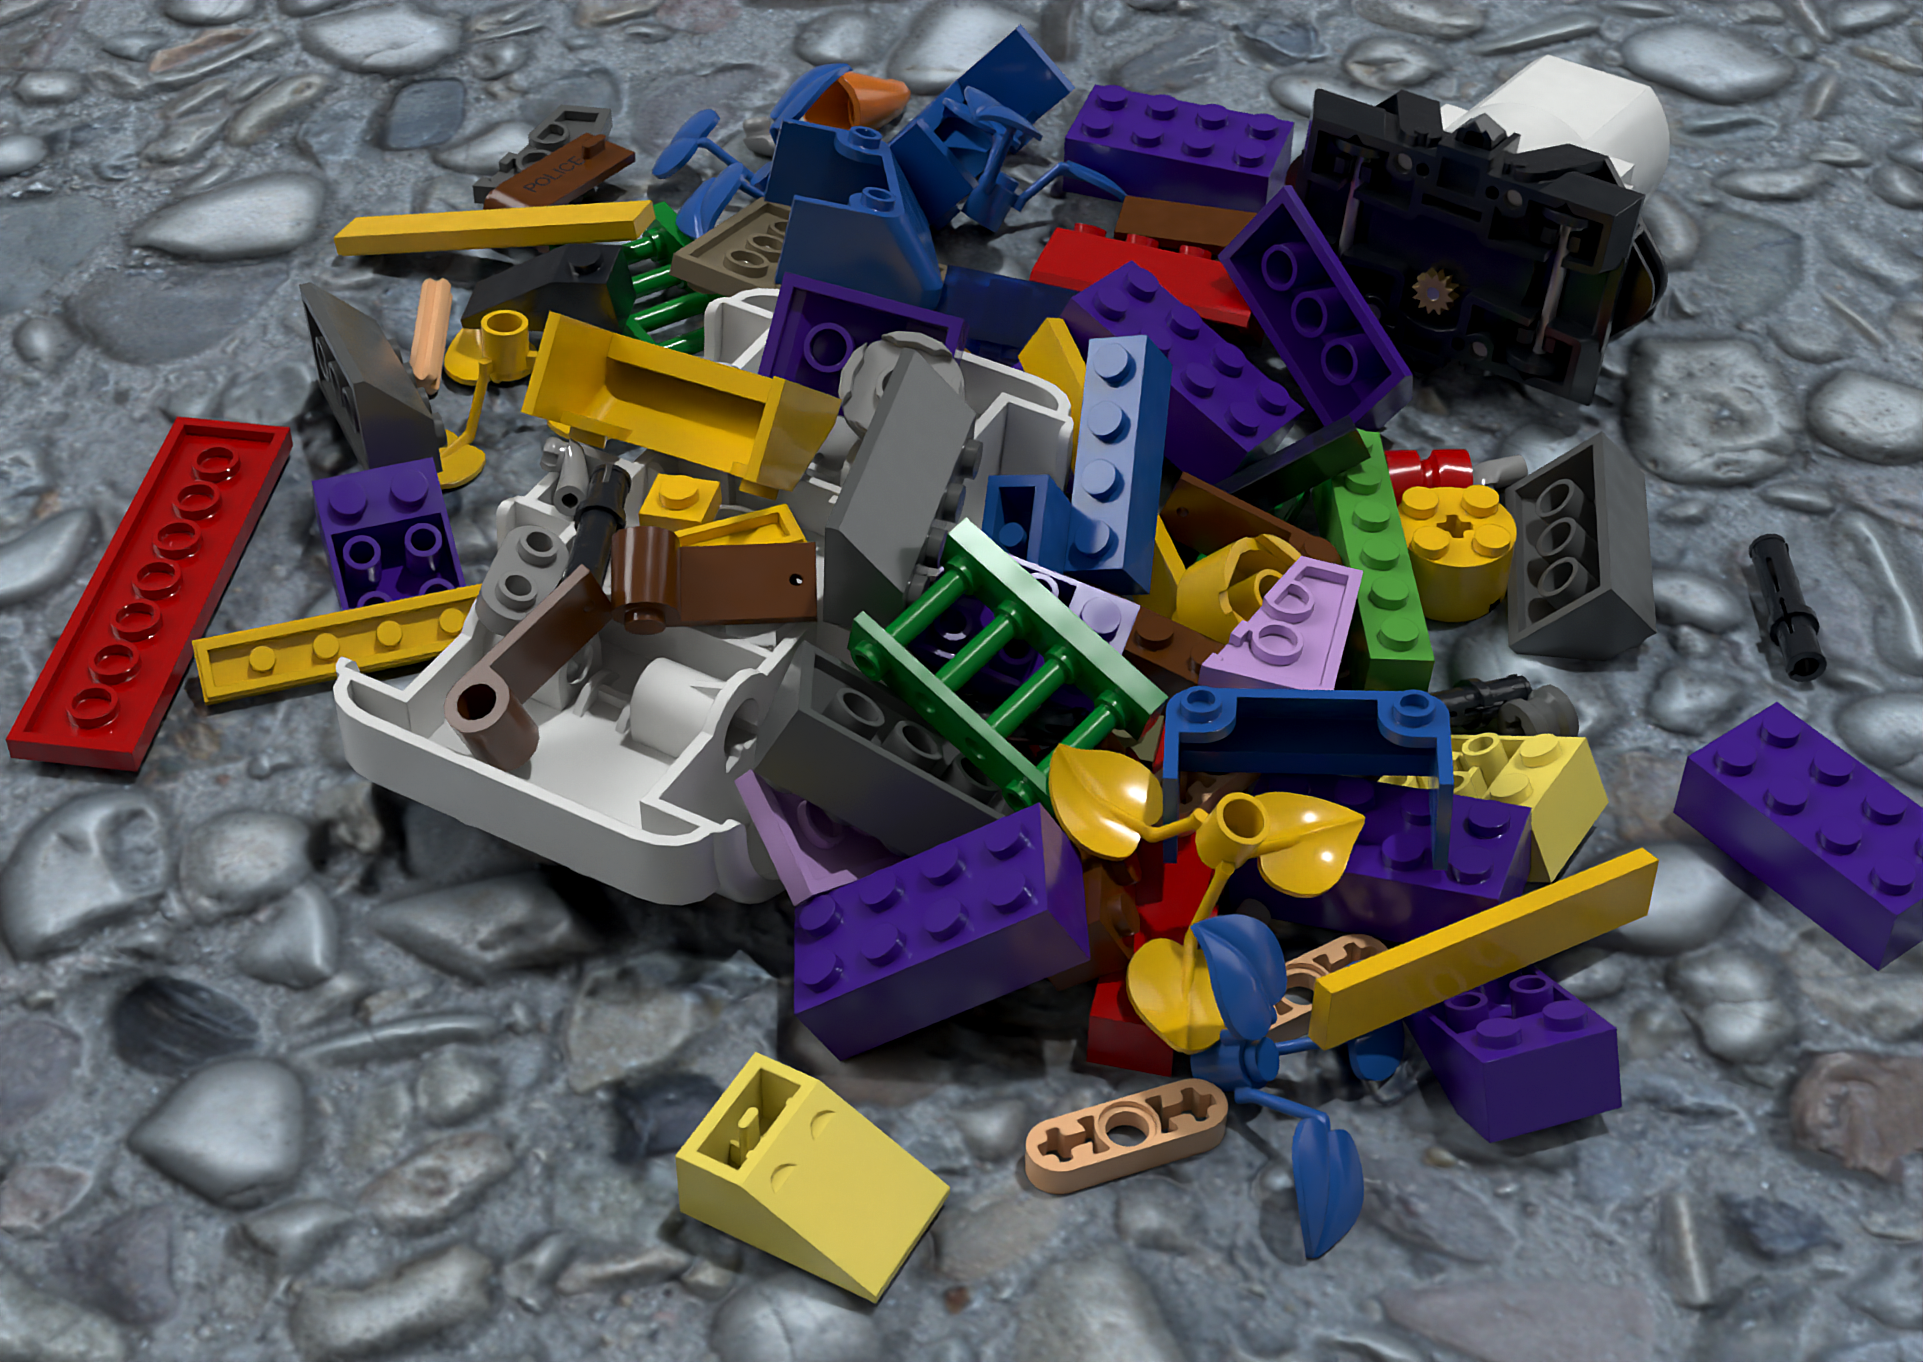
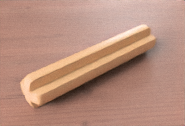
M428 278L421 286L409 361L415 375L417 388L424 387L429 395L436 393L440 386L453 298L450 293L451 284L444 278L438 281Z

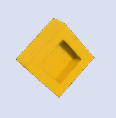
M658 473L638 513L640 526H656L675 532L713 522L722 503L720 482L692 478L686 475Z

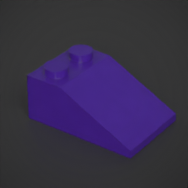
M784 272L758 375L772 379L776 376L839 398L838 391L841 371L852 353L866 342L868 347L873 342L882 340L881 335L895 331L922 333L942 342L952 353L953 359L960 367L970 325L965 319ZM840 406L838 417L845 418Z

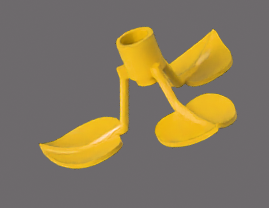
M498 310L485 315L481 320V329L462 328L447 349L444 357L446 374L458 383L476 385L465 431L458 437L452 431L445 429L448 446L439 449L443 472L437 473L441 490L451 489L468 483L485 466V453L469 444L474 441L488 382L491 380L494 383L522 379L530 373L532 374L538 351L529 342L528 319L519 312ZM546 419L547 425L552 431L568 439L571 426Z
M1061 743L1054 750L1050 762L1049 793L1055 815L1067 836L1078 847L1091 855L1102 859L1120 861L1128 858L1134 852L1140 837L1147 842L1157 843L1193 829L1196 831L1195 843L1198 855L1204 864L1215 870V875L1184 938V945L1182 946L1173 940L1165 938L1154 939L1144 944L1132 956L1127 967L1126 990L1129 1001L1137 1015L1171 1048L1187 1055L1205 1051L1220 1040V1031L1227 1029L1223 1022L1215 1001L1205 955L1202 949H1197L1198 940L1190 927L1196 922L1209 918L1227 880L1234 873V870L1242 867L1249 858L1257 857L1258 869L1262 878L1272 888L1281 893L1296 898H1312L1326 893L1344 873L1353 845L1364 825L1365 816L1336 803L1302 794L1268 792L1254 797L1246 793L1235 792L1224 796L1210 814L1201 808H1197L1187 818L1162 827H1153L1163 815V792L1157 778L1143 764L1123 754L1106 750L1078 749Z

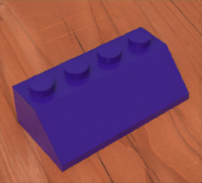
M1291 185L1283 186L1217 257L1324 427L1349 414L1357 429L1366 432H1377L1413 399V374Z

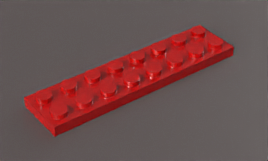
M176 417L6 737L11 758L137 772L194 654L192 640L201 639L291 452L293 441L290 427Z

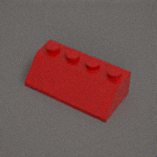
M1075 223L1073 230L1056 227L1030 274L1029 281L1051 302L1067 305L1071 297L1132 260L1140 268L1151 272L1157 278L1159 284L1183 305L1195 310L1200 315L1202 321L1224 340L1261 347L1265 331L1222 263L1211 260L1212 253L1201 248L1181 245L1177 253L1158 249L1159 242L1145 236L1128 234L1125 242L1106 238L1107 231L1102 228Z

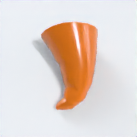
M846 72L824 91L803 115V119L805 122L849 131L853 126H863L878 131L902 113L911 98L910 90L902 81L887 80L856 72Z

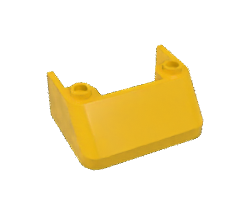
M549 311L521 412L571 426L568 439L571 438L584 444L605 449L607 438L609 437L730 473L742 478L739 487L740 491L776 501L779 489L793 492L833 429L842 399L774 376L772 379L613 333Z

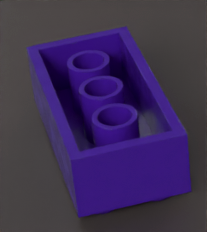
M1095 84L1065 136L1064 162L1066 163L1069 160L1106 176L1116 183L1128 196L1258 213L1285 185L1286 173L1291 162L1295 122L1277 119L1275 116L1266 113L1254 115L1228 110L1218 104L1202 105L1180 101L1165 94L1149 95L1128 91L1118 85L1101 86ZM1063 176V191L1121 202L1113 194L1089 182Z
M1132 260L1071 297L1059 317L1064 319L1085 364H1087L1089 339L1135 335L1149 336L1173 365L1164 456L1182 472L1184 471L1210 485H1214L1272 455L1305 410L1289 396V393L1283 386L1266 377L1246 359L1239 348L1227 343L1202 321L1200 315L1195 310L1183 305L1159 284L1157 278L1151 272L1140 268Z
M1778 702L1687 756L1673 811L1678 817L1875 970H1881L1923 941V808Z
M1261 773L1252 792L1254 797L1268 792H1289L1312 796L1358 812L1365 816V822L1353 845L1344 873L1326 893L1312 898H1296L1277 891L1262 878L1256 857L1249 858L1242 867L1234 870V873L1228 879L1230 911H1236L1245 899L1251 898L1264 904L1270 911L1272 919L1352 934H1365L1374 938L1406 943L1522 895L1531 870L1532 807L1453 794L1447 870H1433L1428 789L1333 774Z
M1039 802L796 906L794 1015L839 1061H842L1089 961L1090 949L1081 852Z

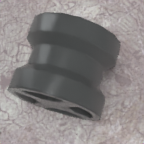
M1551 684L1534 689L1528 695L1526 701L1521 698L1513 699L1504 703L1498 709L1497 725L1500 736L1553 734L1556 737H1578L1579 721L1573 704L1563 691Z

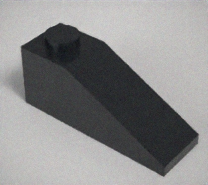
M568 243L477 282L460 319L463 329H481V320L485 315L498 310H512L526 316L529 331L544 332L549 311L622 335L637 297L622 245Z

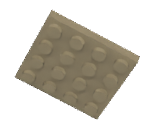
M762 196L674 253L669 275L687 281L688 287L696 292L703 294L718 293L730 298L741 291L756 288L780 289L781 284H776L774 278L791 207L766 202ZM938 263L943 281L940 301L953 290L958 270Z

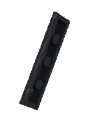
M1348 414L1212 486L1267 512L1371 458ZM1171 538L1179 556L1193 550Z

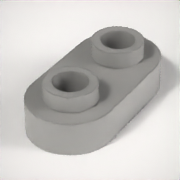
M520 526L514 528L506 535L482 583L475 603L476 614L486 628L505 637L559 586L569 560V552L565 543L553 532L538 526Z

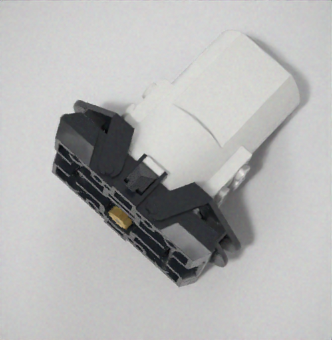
M1545 55L1530 63L1469 111L1447 103L1440 108L1439 101L1402 89L1376 106L1321 88L1315 90L1305 147L1301 155L1290 164L1285 177V186L1291 185L1390 340L1396 339L1395 348L1397 351L1411 357L1415 364L1411 369L1418 380L1429 375L1439 367L1444 368L1451 360L1455 359L1458 360L1459 366L1464 367V370L1468 373L1479 376L1500 375L1564 399L1590 406L1593 401L1609 337L1639 322L1649 309L1660 301L1667 288L1668 270L1666 262L1641 217L1643 204L1653 195L1664 176L1670 150L1669 129L1665 113L1650 86L1551 55Z

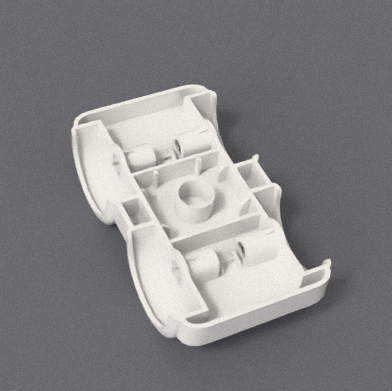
M756 288L741 291L731 298L722 297L711 301L706 307L704 316L705 343L703 359L758 374L780 289ZM964 351L959 367L965 382L964 401L976 412L974 440L983 442V453L976 478L974 480L964 479L962 485L966 486V495L963 510L957 524L947 522L945 530H948V533L965 517L980 530L982 529L989 475L1049 474L1065 495L1072 460L1074 422L1071 417V404L1067 395L1055 384L1038 376ZM837 416L833 429L793 492L779 489L776 501L740 491L741 477L651 449H646L634 462H630L590 447L588 444L578 442L584 449L589 481L592 471L602 464L607 465L604 482L609 481L613 464L622 467L629 473L632 484L624 506L625 521H627L625 528L640 526L638 513L658 473L686 475L697 479L719 481L721 484L722 503L713 522L787 504L807 542H816L818 622L666 627L663 632L658 634L636 635L627 632L624 629V625L612 619L523 704L525 710L538 726L539 743L535 753L528 762L518 769L504 772L478 761L444 716V702L454 684L504 638V636L498 635L486 628L479 620L475 610V599L464 621L461 634L403 691L361 674L355 661L343 656L338 659L336 664L337 681L333 686L345 758L357 773L380 786L635 897L658 904L685 905L702 901L712 893H717L735 902L744 904L767 901L783 892L786 888L778 876L776 867L734 780L749 770L754 769L757 734L795 652L803 640L859 670L851 658L850 651L847 649L851 628L823 622L825 526L862 440L847 425L845 418ZM549 472L525 496H515L501 502L496 512L498 551L506 535L511 530L520 526L530 525L545 528L556 534L565 543L570 556L576 535L575 521H573L574 516L561 514L554 505V494L561 473ZM611 558L602 589L610 602ZM929 567L926 576L930 577V587L934 584L940 569ZM797 579V583L801 584L802 581ZM906 646L905 649L913 655L914 653L907 649L908 646Z

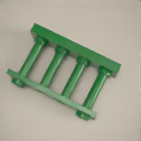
M663 201L653 205L656 218L647 230L643 232L642 238L622 244L628 266L649 258L662 266L631 277L637 295L636 299L675 285L679 289H684L688 295L629 315L622 335L694 355L704 351V327L660 343H656L647 333L701 313L705 316L708 304L715 299L725 296L718 293L703 294L696 292L688 287L687 281L669 275L673 254L694 240L688 238L679 230L676 225L677 214ZM565 244L549 245V251L561 247Z
M965 517L947 534L939 563L944 568L945 574L885 629L862 611L853 619L847 649L850 651L853 662L865 676L873 681L882 680L988 778L1002 789V795L1006 803L1015 813L1040 802L1054 821L1057 822L1049 793V768L1054 750L1035 767L1005 739L1063 684H1074L1094 702L1095 710L1061 742V744L1085 750H1093L1114 729L1125 730L1138 742L1156 724L1168 696ZM963 594L974 595L993 612L995 619L935 675L932 674L905 647ZM1013 638L1017 640L1023 639L1043 657L1045 664L984 721L955 693Z

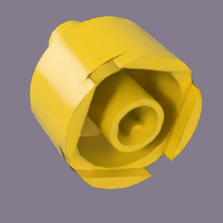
M1472 485L1466 489L1455 487L1429 489L1417 486L1411 487L1404 492L1402 503L1398 506V512L1424 617L1443 622L1471 621L1488 614L1490 605L1498 599L1501 602L1505 597L1517 529L1511 514L1499 503V494L1494 489L1485 485Z
M1261 534L1256 538L1245 537L1195 562L1185 571L1177 589V611L1173 613L1171 620L1227 645L1231 632L1242 620L1248 622L1261 608L1264 596L1302 555L1289 543L1274 535Z

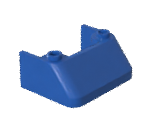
M1021 24L940 93L887 143L926 215L928 225H931L937 232L961 211L956 204L979 185L975 178L985 169L992 149V143L984 130L962 118L943 117L944 105L942 102L944 98L953 99L967 105L964 91L967 86H971L990 95L1003 106L1017 112L1033 125L1041 116L1075 89L1074 85ZM1017 130L1014 136L1020 141L1021 145L1018 149L1010 145L1009 151L1012 155L1016 154L1034 137Z
M782 117L764 193V201L791 206L774 281L776 284H782L784 272H789L933 310L938 306L943 281L927 217L889 145L881 140L882 135L878 131L863 126H853L849 131Z
M1194 686L1177 693L1167 703L1163 762V826L1179 820L1181 771L1427 776L1433 870H1447L1454 775L1449 710L1438 698L1421 690L1356 691ZM1178 835L1163 840V863H1177Z

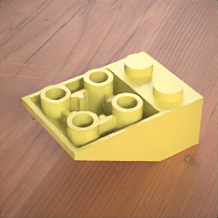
M1490 732L1478 735H1451L1454 775L1453 794L1532 807L1531 870L1527 881L1552 883L1609 803L1586 737H1556L1553 734L1498 736ZM1382 776L1377 781L1428 789L1427 776Z
M757 1052L752 1055L675 1155L680 1212L874 1303H877L950 1195V1186L823 1082Z

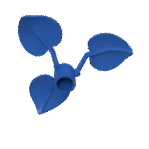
M835 63L815 67L801 75L787 89L770 113L771 119L775 122L771 125L769 132L775 146L782 117L800 120L826 89L843 74L853 71L848 64ZM712 109L702 110L689 118L677 131L671 143L663 150L652 168V174L657 179L671 177L691 159L698 148L707 149L728 166L717 178L713 177L703 182L677 213V227L692 240H696L715 227L719 216L738 189L756 200L762 196L764 197L772 161L766 163L754 174L707 138L708 134L720 120L719 115Z
M967 86L964 91L967 105L953 99L944 98L942 102L944 105L943 117H957L966 120L984 130L992 143V149L984 172L978 180L979 185L971 192L961 209V212L982 226L997 232L1011 208L1021 212L1027 201L1059 176L1089 182L1113 194L1122 203L1125 196H1128L1116 183L1106 176L1069 160L1066 163L1059 162L1023 193L1018 195L1015 191L1020 183L1000 171L1010 145L1016 149L1021 145L1020 141L1014 136L1017 130L1034 137L1038 141H1041L1043 138L1042 134L1020 114L1003 106L985 92L971 86Z
M1231 914L1201 920L1193 924L1190 929L1205 955L1215 1001L1227 1029L1220 1031V1040L1212 1047L1203 1052L1191 1054L1193 1078L1209 1081L1219 1087L1223 1093L1235 1092L1234 1098L1237 1104L1255 1103L1302 1119L1298 1122L1293 1136V1175L1305 1258L1319 1257L1352 1228L1361 1212L1364 1201V1177L1357 1147L1353 1138L1346 1130H1331L1330 1119L1325 1112L1258 1090L1277 1076L1280 1065L1279 1056L1320 1049L1309 1037L1274 1043L1269 1037H1264L1269 1032L1271 1025L1277 1021V1012L1274 1005L1280 1002L1287 988L1284 956L1274 933L1263 922L1246 915ZM1362 960L1352 961L1351 963H1349V964L1346 965L1345 967L1350 966V965H1352V964H1354V963H1357V962H1359V961H1362ZM1402 1019L1347 1041L1351 1067L1357 1078L1367 1082L1382 1081L1396 1071L1401 1062L1405 1045Z

